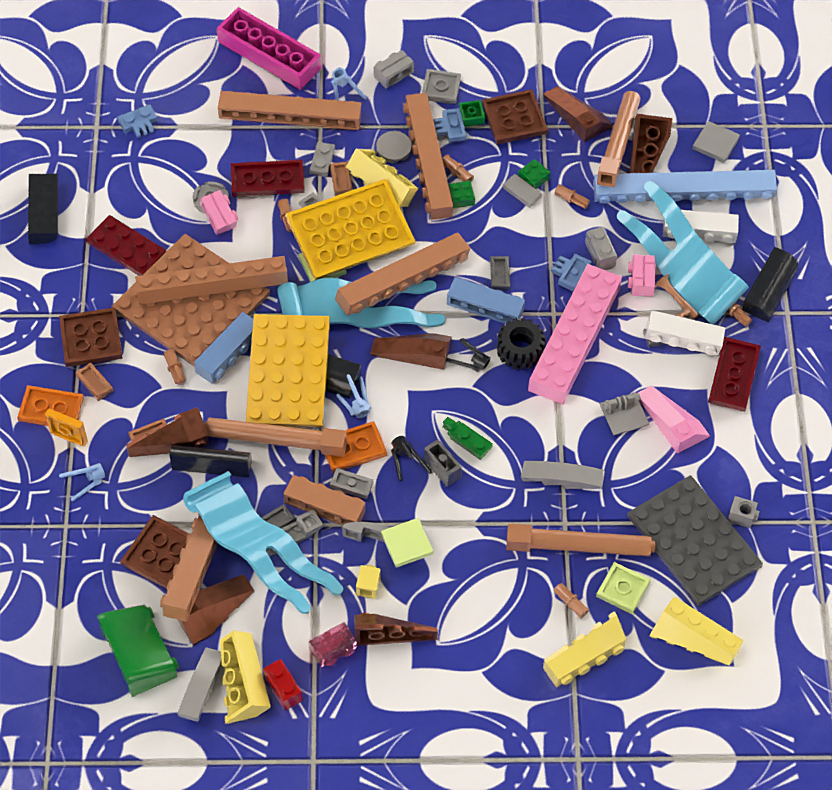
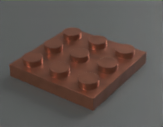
M532 89L482 99V107L496 145L548 133L546 123Z
M115 307L59 316L66 367L123 359Z
M153 515L120 563L167 589L169 579L174 577L173 570L175 564L180 562V552L182 548H186L188 533Z

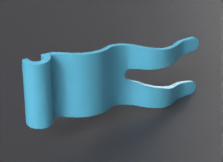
M648 181L644 189L656 203L676 240V248L674 250L668 249L650 228L624 210L618 212L617 219L637 237L648 254L655 257V264L663 276L669 274L668 280L676 291L701 317H704L709 324L714 325L743 295L749 286L739 276L733 274L701 240L673 199L653 181Z
M338 278L317 279L298 287L295 283L288 282L281 284L277 288L283 315L329 316L330 324L342 323L361 328H380L393 324L435 327L445 323V316L442 314H425L400 306L370 308L368 306L357 314L353 313L347 316L335 301V297L339 288L351 282ZM432 280L422 281L417 285L409 286L403 292L399 291L397 293L424 294L436 290V283Z
M229 471L185 492L183 499L187 509L193 513L198 511L208 532L216 542L242 556L252 566L259 579L271 591L290 601L300 613H309L311 610L310 604L298 590L288 585L281 578L266 549H273L294 572L306 579L322 584L333 595L338 596L343 592V587L338 580L330 573L312 564L287 532L266 522L255 512L239 483L232 485Z

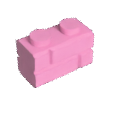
M221 190L202 197L200 205L216 235L235 228L238 220L235 210L231 211L229 207L230 201L227 195H223Z
M633 255L632 262H628V273H631V277H628V288H631V295L652 297L655 290V257L651 255Z

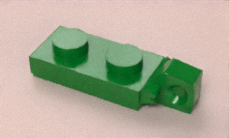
M449 417L443 421L442 428L448 431L447 434L450 436V439L479 460L493 447V443L460 421L455 422Z

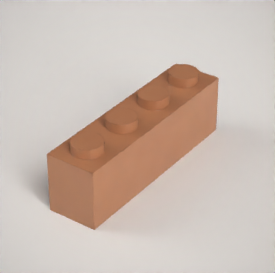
M293 475L283 494L285 504L306 512L314 509L317 516L342 526L346 523L361 522L366 512V502H363L362 499L347 496L340 490L334 491L321 483H313L303 476Z

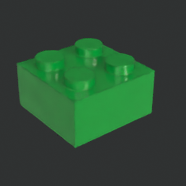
M481 100L459 103L464 127L485 124Z
M534 159L518 171V176L537 189L550 179V171Z
M471 181L448 184L453 209L475 205Z

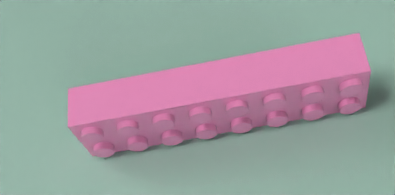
M587 264L529 379L528 391L562 405L564 404L620 290L621 276Z

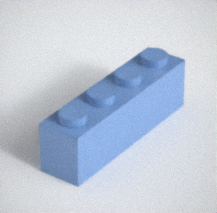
M455 277L447 294V305L506 324L508 321L513 322V319H521L525 307V299Z
M242 312L194 362L195 373L211 384L221 379L225 371L236 363L237 358L241 354L246 353L252 344L253 318Z

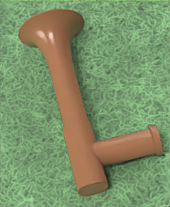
M669 274L663 276L655 284V287L665 289L684 310L675 316L682 318L689 316L692 320L696 319L699 314L672 287L668 280Z

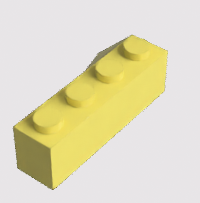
M356 149L346 166L351 171L350 173L354 177L364 180L365 185L386 179L399 208L408 207L418 188L405 176L397 175L398 170L386 165L387 161L383 157L375 156L377 154L375 150Z
M673 597L664 609L650 634L652 638L663 639L666 643L685 647L686 650L691 652L696 651L704 654V657L729 666L739 653L744 641L676 597Z
M615 612L608 616L610 620L604 624H601V622L595 624L588 635H583L582 633L572 642V646L569 647L566 644L544 659L543 669L556 687L561 684H569L573 677L579 674H586L590 667L596 664L601 665L609 656L613 654L618 655L624 650L626 637Z
M233 630L220 639L222 666H225V674L222 679L223 685H226L227 697H224V706H227L228 715L225 716L226 724L257 717L271 707L252 634Z

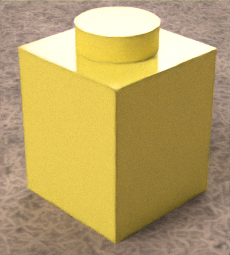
M373 565L360 566L356 584V596L376 599L381 569Z

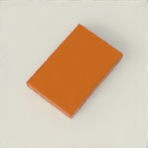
M27 385L17 419L20 422L48 426L45 413L49 408L78 420L84 396L79 393Z
M372 421L346 430L348 441L344 457L325 454L332 473H335L336 468L345 470L386 457L387 451L375 422Z

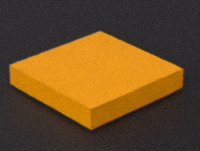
M48 408L45 415L50 433L85 447L88 440L84 423Z

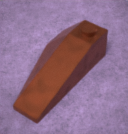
M558 86L543 93L544 98L583 142L613 127V124L603 113Z
M644 114L636 115L629 174L653 173L671 135L672 118Z
M428 333L374 338L370 356L444 370L452 336Z
M198 407L176 415L174 417L175 420L166 426L164 423L159 425V429L152 434L145 433L126 444L129 457L170 454L172 445L199 448L209 445L208 434Z
M243 574L199 590L187 622L177 620L192 645L194 646L212 636L216 628L222 622H225L236 608L240 607L254 592V589Z
M367 612L354 615L356 646L431 641L438 638V628Z

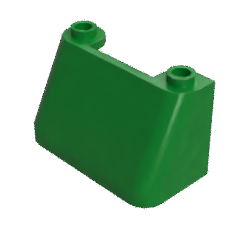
M145 604L103 612L97 615L100 630L109 643L132 697L178 677L176 669H179L175 657H170L152 618H155L150 606L146 607Z

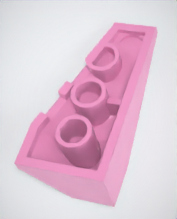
M653 386L638 392L641 397L640 403L677 454L710 437L698 419Z

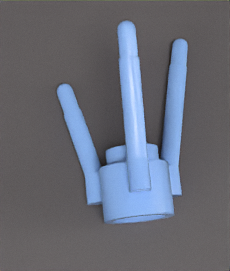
M339 67L333 71L331 83L333 84L336 100H339L337 85L344 86L347 83L364 100L367 99L364 93L351 80L350 76L347 75L344 68Z
M348 374L347 379L356 400L352 402L351 407L340 394L336 396L349 410L351 416L356 415L357 418H363L370 413L371 409L363 378L359 377L362 399L359 397L351 376Z
M100 463L88 468L59 474V477L62 478L86 473L88 480H93V483L73 496L71 501H75L96 485L102 484L101 479L105 478V474Z

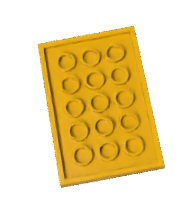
M386 179L291 211L285 215L315 280L412 246L416 242Z
M254 314L245 422L292 427H323L330 328L329 316Z

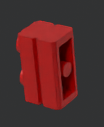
M281 659L263 669L265 680L284 710H288L303 701L302 691L296 685L295 680Z

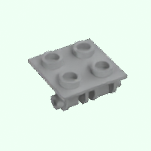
M633 392L629 395H623L599 403L613 436L649 425L639 402L641 400L639 393Z

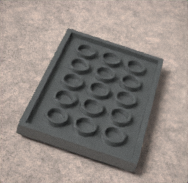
M691 475L629 511L627 517L642 536H651L652 541H655V552L698 606L755 572L763 565L761 560Z

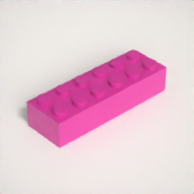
M237 7L217 27L219 43L299 90L322 68L321 54L240 7Z

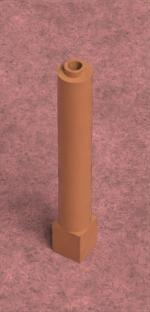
M627 91L623 95L605 155L602 157L598 169L597 185L615 188L621 161L640 103V96L634 91Z
M209 417L208 421L204 422L208 437L321 450V454L344 457L348 441L346 430L323 428V431L212 417Z
M508 523L506 550L530 552V548L650 556L651 552L654 553L655 541H652L651 536L532 529V525Z

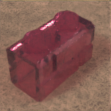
M345 622L308 641L309 649L320 667L333 665L337 658L343 655L347 657L354 653L357 648L356 639Z

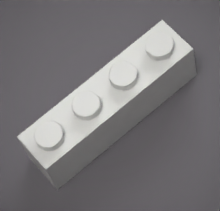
M681 210L701 240L736 243L739 215ZM663 219V237L674 238L666 220Z
M652 310L647 323L645 339L718 356L723 345L725 327Z

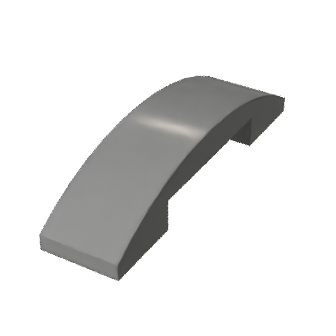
M313 509L296 517V522L281 529L287 532L298 544L321 529L323 523ZM266 549L269 556L277 554L273 549Z
M351 522L344 524L342 531L343 537L362 542L364 536L384 542L381 531L390 527L369 522Z

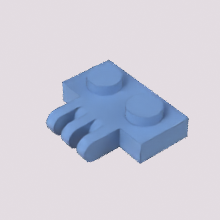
M150 104L118 116V122L124 133L134 131L137 138L141 137L139 131H142L143 135H147V128L150 133L154 132L151 124L158 121Z
M460 108L442 110L443 118L433 119L437 137L447 136L449 143L466 140Z
M574 254L571 260L559 256L551 272L560 277L558 285L574 292L587 264L591 265V261L577 254Z

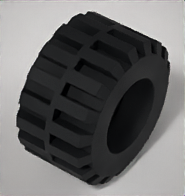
M516 318L513 319V322H506V326L503 325L501 327L497 340V355L500 357L501 362H506L505 365L507 367L513 366L515 370L517 368L525 370V367L530 369L533 367V364L536 366L545 346V335H543L544 331L542 328L539 329V325L537 323L533 324V321L530 319L525 321V318H521V320ZM515 341H524L527 342L529 346L521 348L513 345L512 343Z

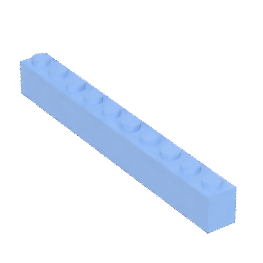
M775 170L619 174L615 188L597 185L598 174H595L593 181L594 201L600 203L653 200L644 189L648 181H653L673 201H681L682 199H689L691 201L699 199L717 200L718 198H725L726 200L744 198L748 200L754 197L769 199L774 197L777 191Z

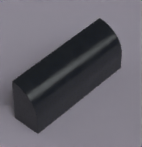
M29 174V244L49 243L58 236V174Z
M774 246L744 300L742 307L744 312L769 323L799 269L797 260L791 254Z
M328 354L325 391L340 394L350 399L353 391L347 375L351 376L356 387L361 376V364Z
M172 445L169 456L172 470L222 475L229 471L231 476L248 478L250 476L251 452Z

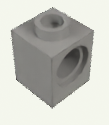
M735 496L728 521L751 528L752 522H757L759 511L756 510L758 503Z

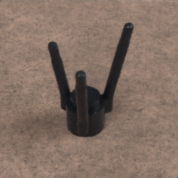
M462 338L460 342L475 353L471 359L473 364L451 358L446 359L449 363L471 368L477 372L479 368L484 370L487 367L491 357L480 352L471 343Z
M398 436L392 440L393 449H391V453L394 457L399 481L402 480L398 454L400 456L408 455L410 459L413 458V454L429 474L432 473L427 464L413 449L411 443H408L405 436Z

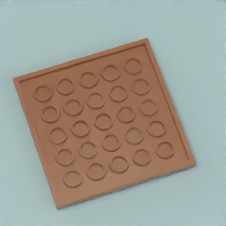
M184 234L143 275L229 264V262L187 234ZM135 282L112 305V308L115 307L116 313L166 348L174 349L176 355L194 366L196 359L242 312L250 316L270 295V290L266 287L139 304Z

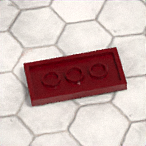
M303 159L231 163L232 197L305 193Z
M110 214L86 238V242L138 276H142L166 253L164 248Z
M724 337L708 403L743 412L746 411L761 345Z

